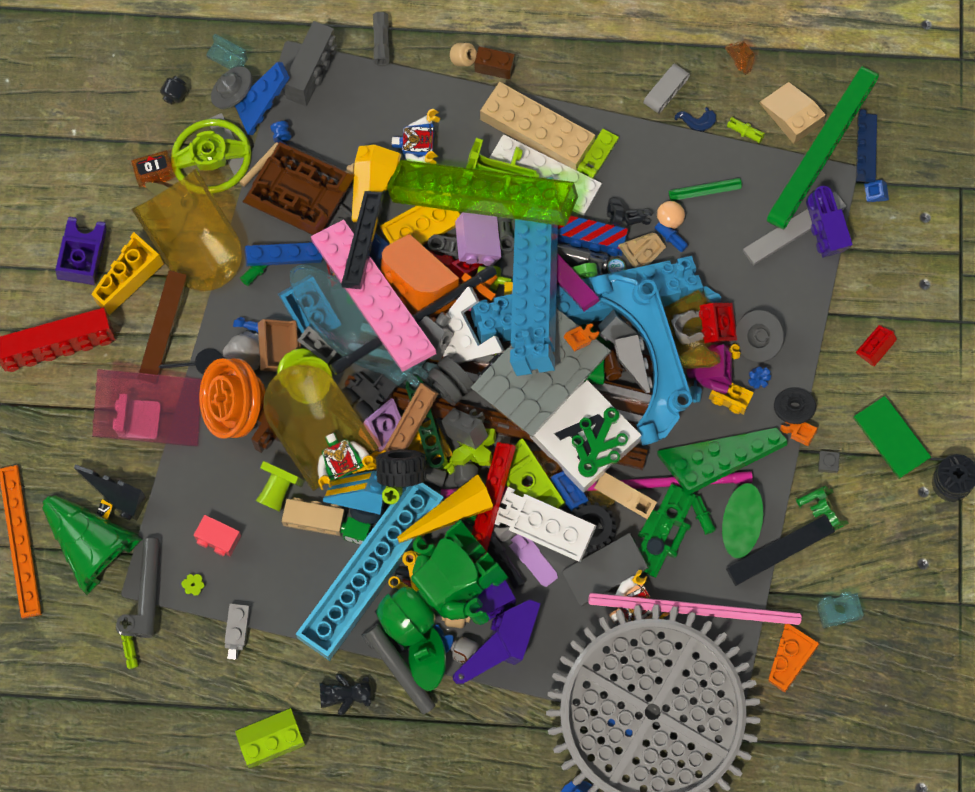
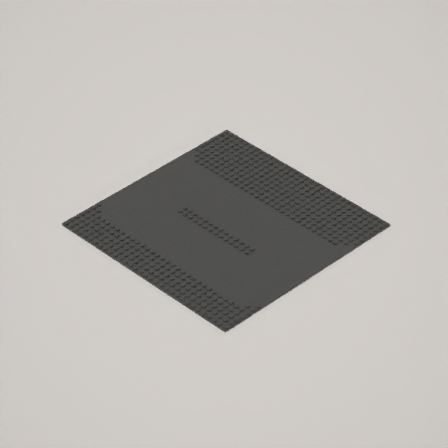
M290 41L284 43L279 62H283L287 73L302 44ZM336 52L334 55H331L329 59L330 65L327 70L323 71L322 82L319 86H316L307 107L286 99L283 87L280 94L274 97L271 108L265 111L246 174L276 143L273 140L274 133L271 132L270 126L275 122L286 121L289 125L288 131L291 133V139L284 143L345 171L348 165L355 163L359 146L377 145L401 154L398 171L395 176H391L387 183L389 187L385 191L382 203L384 212L381 214L379 221L381 225L424 202L429 184L465 190L462 210L457 209L460 215L464 212L496 216L497 218H511L509 223L510 232L514 238L516 200H518L516 196V182L511 180L510 183H513L511 194L503 195L506 177L474 171L469 185H461L475 139L483 140L480 154L490 158L503 134L506 135L480 120V110L496 88L495 86L390 63L386 66H377L372 59ZM519 92L595 134V140L602 129L619 137L618 142L594 178V180L601 182L602 186L585 216L556 203L558 213L611 225L610 217H607L609 198L619 199L625 210L650 209L653 215L645 216V219L651 220L649 225L641 222L628 226L623 219L621 226H618L628 229L626 242L650 233H656L666 248L649 265L665 261L676 264L677 259L692 256L696 266L695 275H699L703 287L707 286L712 291L720 294V303H732L735 328L742 317L756 310L772 313L783 326V346L772 359L764 362H755L747 359L742 354L739 359H732V383L754 392L744 415L741 413L735 414L726 406H718L712 403L709 399L712 390L703 387L696 378L689 379L687 368L695 366L696 355L706 350L709 346L724 344L731 348L736 342L704 343V338H702V340L681 344L671 322L676 314L687 313L691 310L695 312L700 311V305L707 304L704 291H702L701 299L686 302L684 298L680 299L679 304L663 307L688 387L694 386V380L697 381V386L702 389L701 401L691 402L686 410L678 412L680 419L665 439L648 445H642L640 440L635 447L648 450L643 470L619 464H612L606 470L607 474L618 480L674 477L657 456V451L777 428L787 439V446L735 471H752L753 481L750 484L758 489L763 502L762 528L753 549L742 558H734L727 552L723 542L722 522L724 511L729 498L742 484H709L693 492V494L702 498L707 511H710L709 516L716 531L708 535L704 534L699 520L695 518L696 513L691 505L683 521L689 524L691 528L686 532L676 552L678 554L677 557L673 558L667 555L656 578L644 572L639 576L640 578L647 576L643 586L651 599L765 610L774 566L737 586L734 585L726 568L781 538L800 442L791 439L792 433L786 434L780 430L781 425L786 427L790 425L776 415L774 401L780 392L789 388H800L811 394L841 253L822 258L821 253L819 254L817 251L816 243L818 242L816 235L814 236L811 230L754 266L743 253V249L777 228L767 222V217L805 155ZM430 109H435L439 111L435 116L440 118V121L437 123L432 121L434 123L433 152L438 155V157L433 159L437 163L435 166L428 164L416 167L403 158L402 148H392V137H403L404 127L426 116ZM284 156L285 158H287V162L292 160L294 161L296 166H299V162ZM828 160L793 217L808 209L806 199L816 188L827 186L833 193L836 192L846 205L842 212L847 225L856 183V166ZM588 164V167H590V168H593V167H594L593 165ZM317 170L320 177L324 175L327 177L326 180L333 179L336 184L339 183L338 180ZM258 172L245 187L242 186L190 362H195L197 354L208 348L219 351L223 356V349L232 337L240 333L243 334L245 331L252 332L253 334L257 333L245 327H233L234 320L239 317L245 318L247 322H260L263 319L293 321L278 294L311 275L342 325L328 333L342 344L328 363L332 371L333 381L331 388L325 397L317 402L307 404L298 402L290 396L288 391L282 388L278 381L277 372L261 371L259 366L254 372L264 384L266 403L276 411L282 429L280 440L277 441L272 438L270 447L260 453L255 450L251 440L258 429L257 422L253 429L241 438H218L209 431L202 418L199 402L203 374L196 369V366H188L138 536L143 540L145 538L159 540L156 606L227 622L230 603L250 606L248 628L299 640L296 636L297 631L358 550L360 544L344 540L342 533L341 536L283 526L282 517L286 499L300 498L303 499V502L307 503L318 501L322 505L330 507L331 503L323 502L329 484H324L323 490H321L318 483V461L322 455V450L329 448L325 437L336 433L333 412L330 407L335 402L334 399L337 394L345 388V381L348 375L354 376L358 372L363 371L375 382L384 370H390L396 376V379L400 381L397 387L406 389L408 378L402 377L401 371L361 361L354 362L350 367L337 375L333 372L330 365L352 353L348 350V346L351 344L358 345L362 324L364 321L367 322L356 304H347V291L345 288L331 289L323 257L321 263L268 265L263 270L264 273L261 276L258 275L249 286L242 283L240 277L250 268V266H246L245 246L313 243L311 240L313 235L242 202L259 174ZM736 178L741 179V189L675 200L685 210V218L682 225L673 229L687 243L688 247L685 251L680 252L670 242L667 243L666 239L655 230V226L659 223L657 210L661 204L670 201L668 195L670 190ZM353 181L340 201L350 212H352ZM269 196L267 200L273 202L272 198ZM309 215L307 218L313 221L312 216ZM456 227L441 236L457 238ZM380 228L376 229L375 233L389 243ZM503 240L501 242L503 248H511L509 241ZM427 243V244H425V245H423V246L428 250V243ZM437 243L431 245L433 248L441 247ZM584 247L579 248V249H583V250H588V251H590L589 248H584ZM514 249L509 254L501 253V258L492 265L500 267L501 277L511 278L512 282ZM595 252L609 256V261L613 258L623 260L626 265L625 270L634 268L624 253L622 256H610L606 252ZM566 262L570 267L578 266V265H575V264ZM499 284L496 292H493L496 294V297L504 296V285ZM700 317L688 320L683 326L682 333L690 337L701 332L703 327ZM597 321V322L590 323V324H593V325L596 327V329H597V331H599V333H601L600 330H599L598 325H599L602 321ZM297 327V339H299L302 333ZM643 340L644 350H642V354L650 356L647 345ZM757 367L764 369L767 367L770 370L771 380L766 381L768 385L765 388L760 385L758 389H754L753 386L749 385L748 380L751 379L749 373ZM623 370L622 376L616 380H608L604 376V381L642 390L627 371ZM421 377V379L426 383V385L434 390V388L430 385L425 377ZM415 381L412 384V390L418 389L419 381ZM473 389L468 394L461 392L462 399L458 403L480 407L482 396ZM684 397L677 398L679 404L686 405ZM791 403L790 407L798 409L800 405L798 403ZM398 409L399 414L402 417L405 410ZM425 418L422 424L429 421L430 418ZM436 418L453 453L454 450L460 447V444L447 436L441 419ZM356 433V443L364 447L369 455L377 451L359 433ZM511 438L510 444L515 446L520 439ZM525 441L549 479L563 471L559 464L548 457L536 443ZM442 457L434 459V465L440 464ZM629 457V458H631V459H635V460L641 461V459ZM263 461L305 480L302 488L290 483L280 512L255 501L271 475L260 468ZM472 462V464L478 466L479 477L485 485L490 466H479V464ZM369 470L357 472L356 474L368 472ZM454 472L451 475L446 473L442 487L429 484L426 481L422 482L440 495L441 489L458 488L454 483ZM527 476L523 479L524 486L532 485V477ZM669 487L640 488L635 490L656 501L657 504L653 510L658 511ZM599 491L584 492L591 505H595V502L599 503L601 507L604 505L607 507V511L610 510L612 512V517H615L616 532L613 542L631 533L640 548L645 537L640 538L638 534L643 529L647 519ZM500 502L499 507L506 509L507 505ZM387 503L384 504V505H385V511L388 509V507L390 506V504H387ZM567 505L560 509L564 512L572 514V511L569 510ZM341 506V509L345 511L344 522H347L348 517L352 518L350 508ZM673 508L666 511L669 518H675L678 515L677 511ZM204 515L240 532L241 538L231 556L226 554L221 556L214 552V548L210 546L204 548L196 543L197 540L194 537V533ZM586 520L596 525L591 538L597 537L603 532V527L598 521ZM462 521L466 528L472 534L474 524L470 525ZM377 523L371 524L372 529ZM500 523V525L494 524L498 528L509 527L504 523ZM453 525L422 535L427 543L425 549L429 547V544H434L437 547L439 541L444 539L446 531ZM673 525L666 538L665 545L671 546L680 527ZM513 537L507 541H500L498 539L500 544L505 546V553L525 581L522 586L515 589L509 578L506 579L516 598L515 606L528 600L541 604L523 660L515 665L502 661L469 681L561 703L560 699H552L547 696L549 691H556L558 693L563 691L564 683L553 679L552 674L560 673L563 676H567L571 669L559 660L560 657L566 656L575 662L579 652L573 649L570 643L574 640L583 648H586L591 643V640L584 633L586 627L591 629L596 637L603 634L604 629L599 623L600 618L604 617L610 628L618 626L619 622L614 624L609 617V614L618 608L590 605L589 603L583 606L579 605L562 573L563 570L579 561L534 542L558 576L554 582L545 587L540 584L528 567L522 563L509 545L512 544L511 539ZM143 540L134 548L121 592L122 597L138 601ZM585 552V553H584V556H583L582 560H583L584 558L590 556V555H587L588 552ZM403 561L398 566L399 568L408 569V566ZM396 570L392 575L399 577L401 582L403 579L410 580V577L396 575ZM189 574L193 576L199 574L202 576L204 588L201 589V593L197 596H194L192 593L186 594L185 589L181 585L182 581L187 579ZM394 578L392 580V585L396 586L398 584V580ZM387 581L339 650L382 660L378 653L367 645L361 634L367 632L376 623L384 631L375 610L388 593L392 596L399 589L390 587ZM619 586L604 594L615 595ZM435 609L432 610L435 614V624L433 627L436 624L439 625L444 635H452L454 641L466 637L477 642L481 647L491 637L493 630H490L493 619L482 625L475 624L470 619V623L466 622L463 628L448 627L445 625V621H442V616ZM678 613L676 622L685 624L689 614ZM669 615L666 616V617H663V619L668 620V619H669ZM695 615L692 628L698 631L702 629L703 624L707 621L712 622L711 629L706 634L712 641L723 632L727 634L726 639L719 645L724 653L728 652L730 648L738 646L739 652L729 660L734 667L741 663H748L749 667L745 671L739 672L738 676L741 683L751 680L763 621ZM659 632L657 634V637L659 639H663L665 637V634L663 632ZM631 639L630 645L635 647L637 640ZM676 642L675 648L678 650L681 649L682 644L680 642ZM608 646L603 647V652L608 654L610 648ZM408 649L407 651L400 653V655L407 663V665L410 667ZM451 649L446 653L444 675L453 677V674L463 664L453 660ZM649 649L647 654L653 657L655 652L653 649ZM694 652L692 654L693 659L697 660L699 653ZM622 656L620 662L626 664L627 658ZM667 659L665 661V665L667 667H670L672 665V661L670 659ZM595 663L593 670L599 671L600 665ZM710 663V669L715 670L717 667L716 663ZM640 666L637 671L639 674H643L645 669ZM687 669L683 670L682 675L688 677L689 671ZM616 674L610 675L611 681L617 680ZM656 677L655 683L661 684L662 678ZM701 680L700 686L706 687V680ZM584 681L583 687L585 689H588L590 687V683L588 681ZM629 684L627 689L630 692L634 691L635 686L633 684ZM678 687L672 689L675 695L680 691ZM749 688L744 689L745 699H747ZM723 690L717 692L718 697L724 696ZM602 691L600 697L606 699L607 692ZM647 694L645 696V700L647 702H650L652 700V696L650 694ZM692 697L690 699V703L692 705H695L697 703V699L695 697ZM575 698L573 705L579 706L580 700ZM620 701L617 704L618 708L623 709L625 703ZM649 704L645 709V715L648 719L655 720L660 715V709L655 704ZM667 704L662 707L664 712H668L670 709ZM712 707L708 708L707 713L713 715L714 709ZM636 712L635 718L641 719L642 713ZM681 715L680 721L686 722L687 716ZM728 717L725 719L726 725H730L732 723L731 718ZM654 722L652 724L654 726L660 727L658 722ZM703 725L697 727L698 732L702 733L704 731ZM717 735L715 740L722 741V737Z

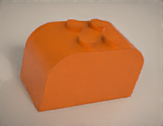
M410 234L391 243L382 252L380 272L411 315L458 287L459 278ZM456 299L447 304L446 306L442 307L438 311L434 312L430 316L435 317L439 315L442 311L444 312L447 309L451 308L453 304L456 302Z

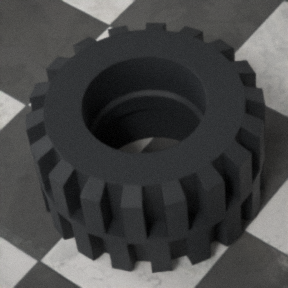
M409 449L391 450L379 454L376 457L377 482L388 487H409L422 483L426 480L425 454Z
M586 502L584 506L580 504L579 508H574L571 514L585 521L590 519L596 520L603 527V532L599 536L591 538L585 551L588 552L587 555H591L593 552H597L611 544L616 532L615 517H612V512L610 510L607 511V507L604 505L602 507L599 506L597 502H595V505H591V502Z

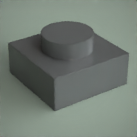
M820 451L818 471L838 473L840 453Z

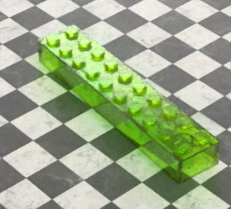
M400 160L387 186L393 203L566 226L578 199L575 184L571 181Z

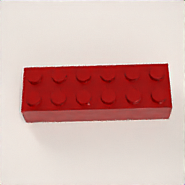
M103 307L0 336V365L5 372H14L23 366L31 367L41 361H53L56 357L62 355L71 356L80 350L88 351L94 346L109 345L112 341H116L110 318Z

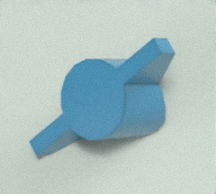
M707 286L703 287L707 304L721 302L720 294L712 291Z
M694 380V386L689 387L692 402L696 403L701 401L702 389L697 386V381Z

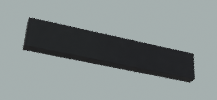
M364 191L341 283L342 288H362L384 198L383 192Z
M824 515L726 568V571L734 585L737 586L831 535L835 530L827 516Z

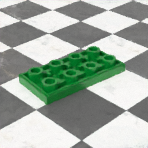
M886 396L853 417L898 479H901L931 458L930 454Z

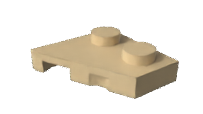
M650 233L618 245L634 268L649 265L666 248L656 233Z

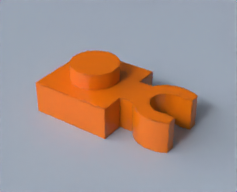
M588 324L584 330L579 326L566 332L563 337L571 348L577 351L588 346L592 340H595L599 335V331L592 333L590 330L594 325Z
M806 422L801 424L787 423L790 426L781 425L780 429L783 433H792L791 439L806 446L810 445L817 433V427Z

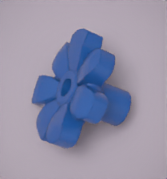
M762 367L753 369L749 373L751 379L748 380V383L754 389H758L760 385L765 388L768 385L766 381L771 380L770 370L767 367L764 369Z

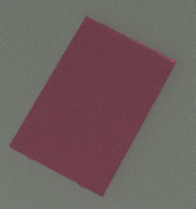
M97 369L92 437L197 447L200 413L199 393L202 379Z

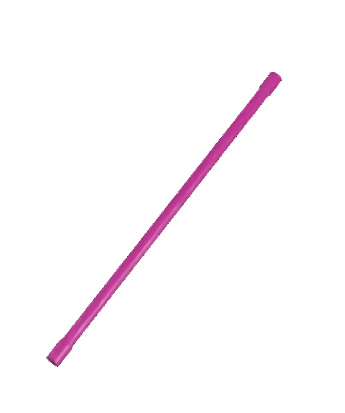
M752 471L734 472L711 484L752 483ZM675 477L620 480L633 489L670 487L671 483L681 486ZM597 481L585 492L598 491L594 489V486L596 485ZM508 486L504 488L502 497L504 496ZM458 488L441 489V496L445 500L457 491Z

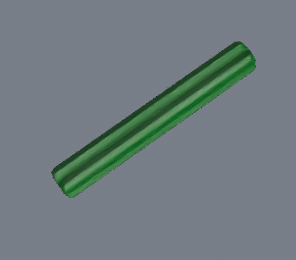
M740 178L670 190L668 195L670 201L741 189L742 182Z

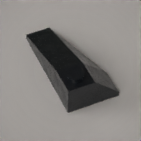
M75 464L74 469L121 513L120 516L129 521L131 518L136 521L138 520L147 502L142 490L122 481L117 483L106 475L100 478V475L95 471Z

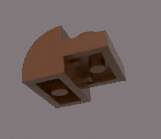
M267 403L259 412L256 421L258 429L251 438L255 450L260 453L270 447L272 438L279 441L282 434L277 413Z

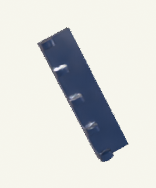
M860 110L857 117L856 181L875 182L877 115L867 114L866 110Z

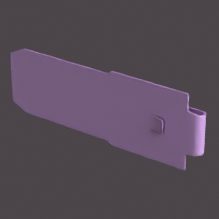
M519 534L511 539L512 544L509 545L522 563L528 567L541 585L547 587L558 578L557 572L540 553L539 548L532 540Z

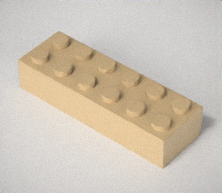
M501 82L498 83L480 110L481 121L576 171L595 141V134Z

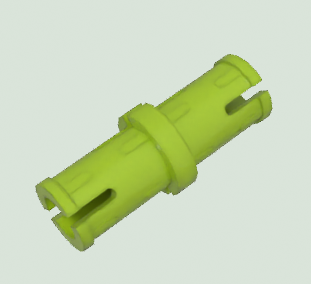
M734 117L730 118L731 122H728V128L740 133L742 137L746 136L759 144L761 143V138L763 139L765 136L764 132L751 127L749 123L745 124Z

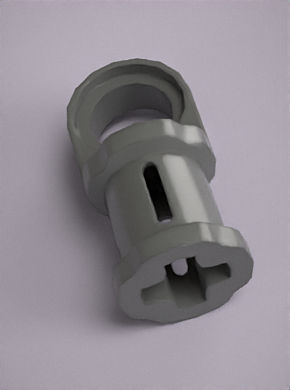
M499 217L497 221L500 250L503 254H509L514 249V238L510 232L509 225L511 218ZM503 240L509 241L511 248H503L501 242Z

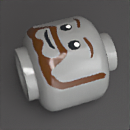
M462 637L458 641L455 640L451 647L453 660L464 664L480 648L479 644L466 637Z

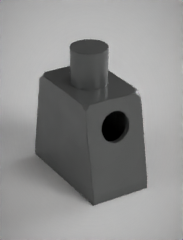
M443 311L437 319L425 316L418 323L436 349V354L429 358L438 361L442 359L453 336V332L446 327L451 317Z

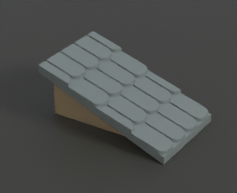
M556 308L555 352H553L555 356L554 371L539 373L538 369H534L532 374L516 376L510 363V349H513L511 345L471 388L521 430H524L533 437L611 353V350L595 339L588 346L574 351L563 336L566 332L579 327V325Z

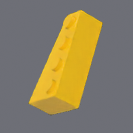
M134 232L130 237L131 240L122 248V253L118 259L114 260L111 264V269L107 275L103 276L91 294L96 303L101 308L104 307L109 315L164 265L160 255Z

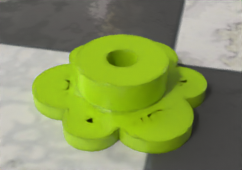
M189 574L187 579H184L181 583L185 593H192L194 596L199 595L201 589L204 588L202 576L199 574L194 576Z

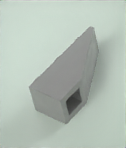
M638 335L614 340L618 361L645 393H650V388H653L651 377H647L646 369H648L647 359L642 356V350H644L643 340L639 339Z

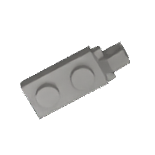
M229 604L224 642L225 648H229L228 659H238V651L243 650L246 643L250 606Z

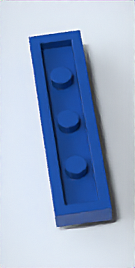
M313 243L245 246L244 248L246 266L321 263L322 255Z

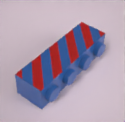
M558 213L559 244L567 243L575 248L584 247L589 248L592 252L602 251L610 256H622L623 252L618 245L626 242L627 228Z

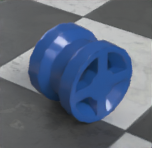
M279 121L270 126L271 132L274 133V142H286L291 139V133L288 131V122Z

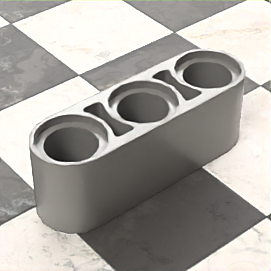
M674 63L648 93L643 103L656 113H661L686 83L690 73Z

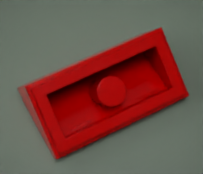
M878 325L856 351V354L870 365L875 366L896 342L897 338L893 331Z

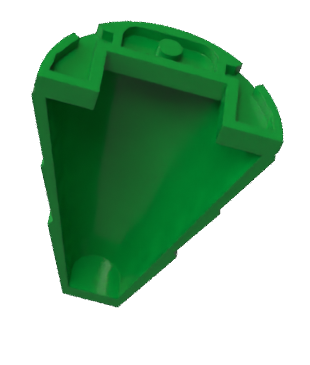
M48 496L43 501L42 509L53 536L59 542L79 588L86 595L101 582L97 576L123 550L130 553L143 540L136 533L59 496Z

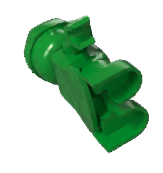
M461 520L446 531L444 539L439 541L437 547L434 544H429V547L425 549L427 547L426 540L422 536L416 537L413 542V549L419 556L416 558L411 580L419 590L416 591L409 586L402 587L392 596L388 593L378 605L377 617L384 631L400 645L412 646L421 641L425 643L428 640L423 634L435 624L433 609L443 618L450 620L466 619L469 616L478 625L489 621V616L485 612L479 611L476 613L477 609L482 608L483 605L476 597L490 585L499 586L509 577L489 553H486L483 546L475 539ZM479 559L475 564L472 562V560Z

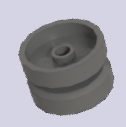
M444 356L438 362L439 370L432 368L425 374V377L443 399L455 406L462 399L461 392L468 394L472 390L471 387L474 383L455 361Z

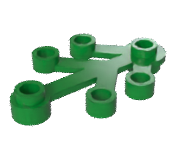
M609 407L604 411V423L596 439L591 429V420L588 418L580 420L579 426L584 431L591 448V452L587 456L583 448V438L580 435L572 438V446L576 448L581 460L578 464V471L583 477H592L597 473L598 468L611 463L616 464L620 460V454L617 451H611L607 457L596 460L599 453L617 446H625L628 442V437L624 433L618 434L615 439L604 442L611 425L619 420V412L616 408ZM613 412L615 416L611 418L608 416V413ZM588 422L589 426L583 427L582 423ZM624 437L626 441L621 443L618 441V438ZM574 440H581V444L576 445ZM614 454L618 458L617 460H612L610 456ZM586 464H589L592 468L590 470H586L584 466Z

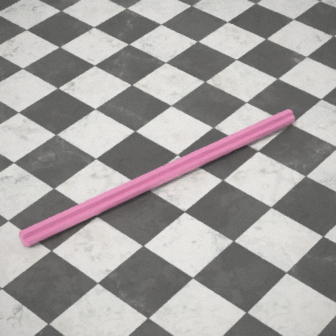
M590 593L588 597L590 605L634 609V606L639 605L641 610L652 611V607L655 604L659 605L661 612H670L672 607H677L678 613L681 614L693 612L695 615L795 625H799L802 620L800 613L598 593Z

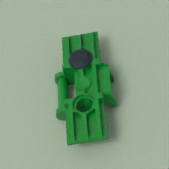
M672 483L658 511L652 510L643 529L638 534L640 538L645 537L639 549L649 566V569L643 572L654 578L657 577L667 555L673 558L677 557L678 554L676 552L686 532L691 528L689 524L683 521L696 495L693 493L688 495L684 489ZM673 508L677 511L678 515L675 518H669L666 511ZM673 525L680 528L671 546L665 545L666 538Z

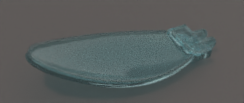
M300 265L292 268L290 271V283L294 295L312 327L332 349L344 357L378 337L336 277L309 265ZM384 345L354 362V364L368 370L385 374V377L398 386L407 379L410 384L417 387L420 382L412 375L414 372L423 379L428 377L427 371L421 367L426 360L402 372Z

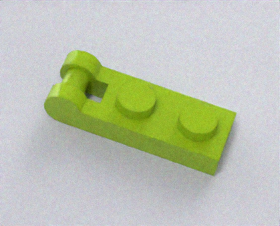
M602 129L583 161L579 164L577 171L580 173L584 172L588 177L594 179L618 142L619 137ZM588 164H591V165H593L594 167H593V168H590V167H588Z

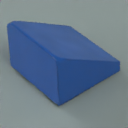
M882 179L864 184L867 202L889 200L887 183Z

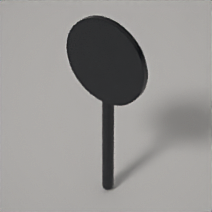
M208 348L197 354L195 362L159 365V368L196 366V369L204 375L208 366L213 361L222 359L223 356L219 351Z

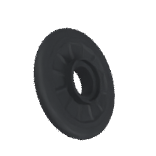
M789 388L777 395L774 401V410L776 415L784 422L801 424L814 416L816 401L806 390ZM798 403L800 408L792 409L790 404Z

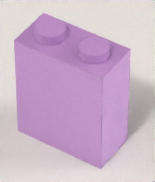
M462 212L455 221L459 261L468 264L479 263L485 266L494 265L501 258L497 217Z

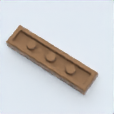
M420 383L386 444L385 451L408 449L435 401L438 392L426 384Z

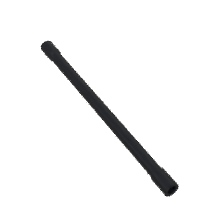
M492 265L486 267L471 279L413 314L412 317L417 323L420 322L425 316H430L460 297L467 287L474 288L497 275L495 268ZM376 337L354 352L331 364V369L337 375L350 367L354 362L382 346L383 343Z

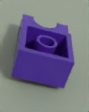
M827 186L816 188L807 197L806 205L812 221L811 231L814 236L816 235L818 242L816 243L817 251L824 258L842 253L853 244L842 209H837L832 190Z
M68 217L55 269L58 280L95 285L107 230L105 222L98 221L92 232L83 234L78 231L77 218Z

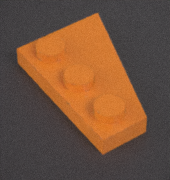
M785 624L768 681L785 693L818 648L819 643L792 625Z

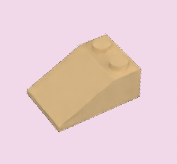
M790 82L760 101V105L793 144L822 125L825 114L819 106Z

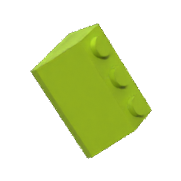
M291 708L235 731L249 769L306 746Z

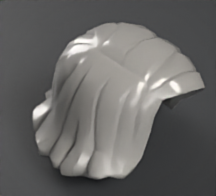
M245 331L243 334L240 333L232 337L223 349V357L226 359H242L252 367L253 371L257 370L260 366L259 335Z

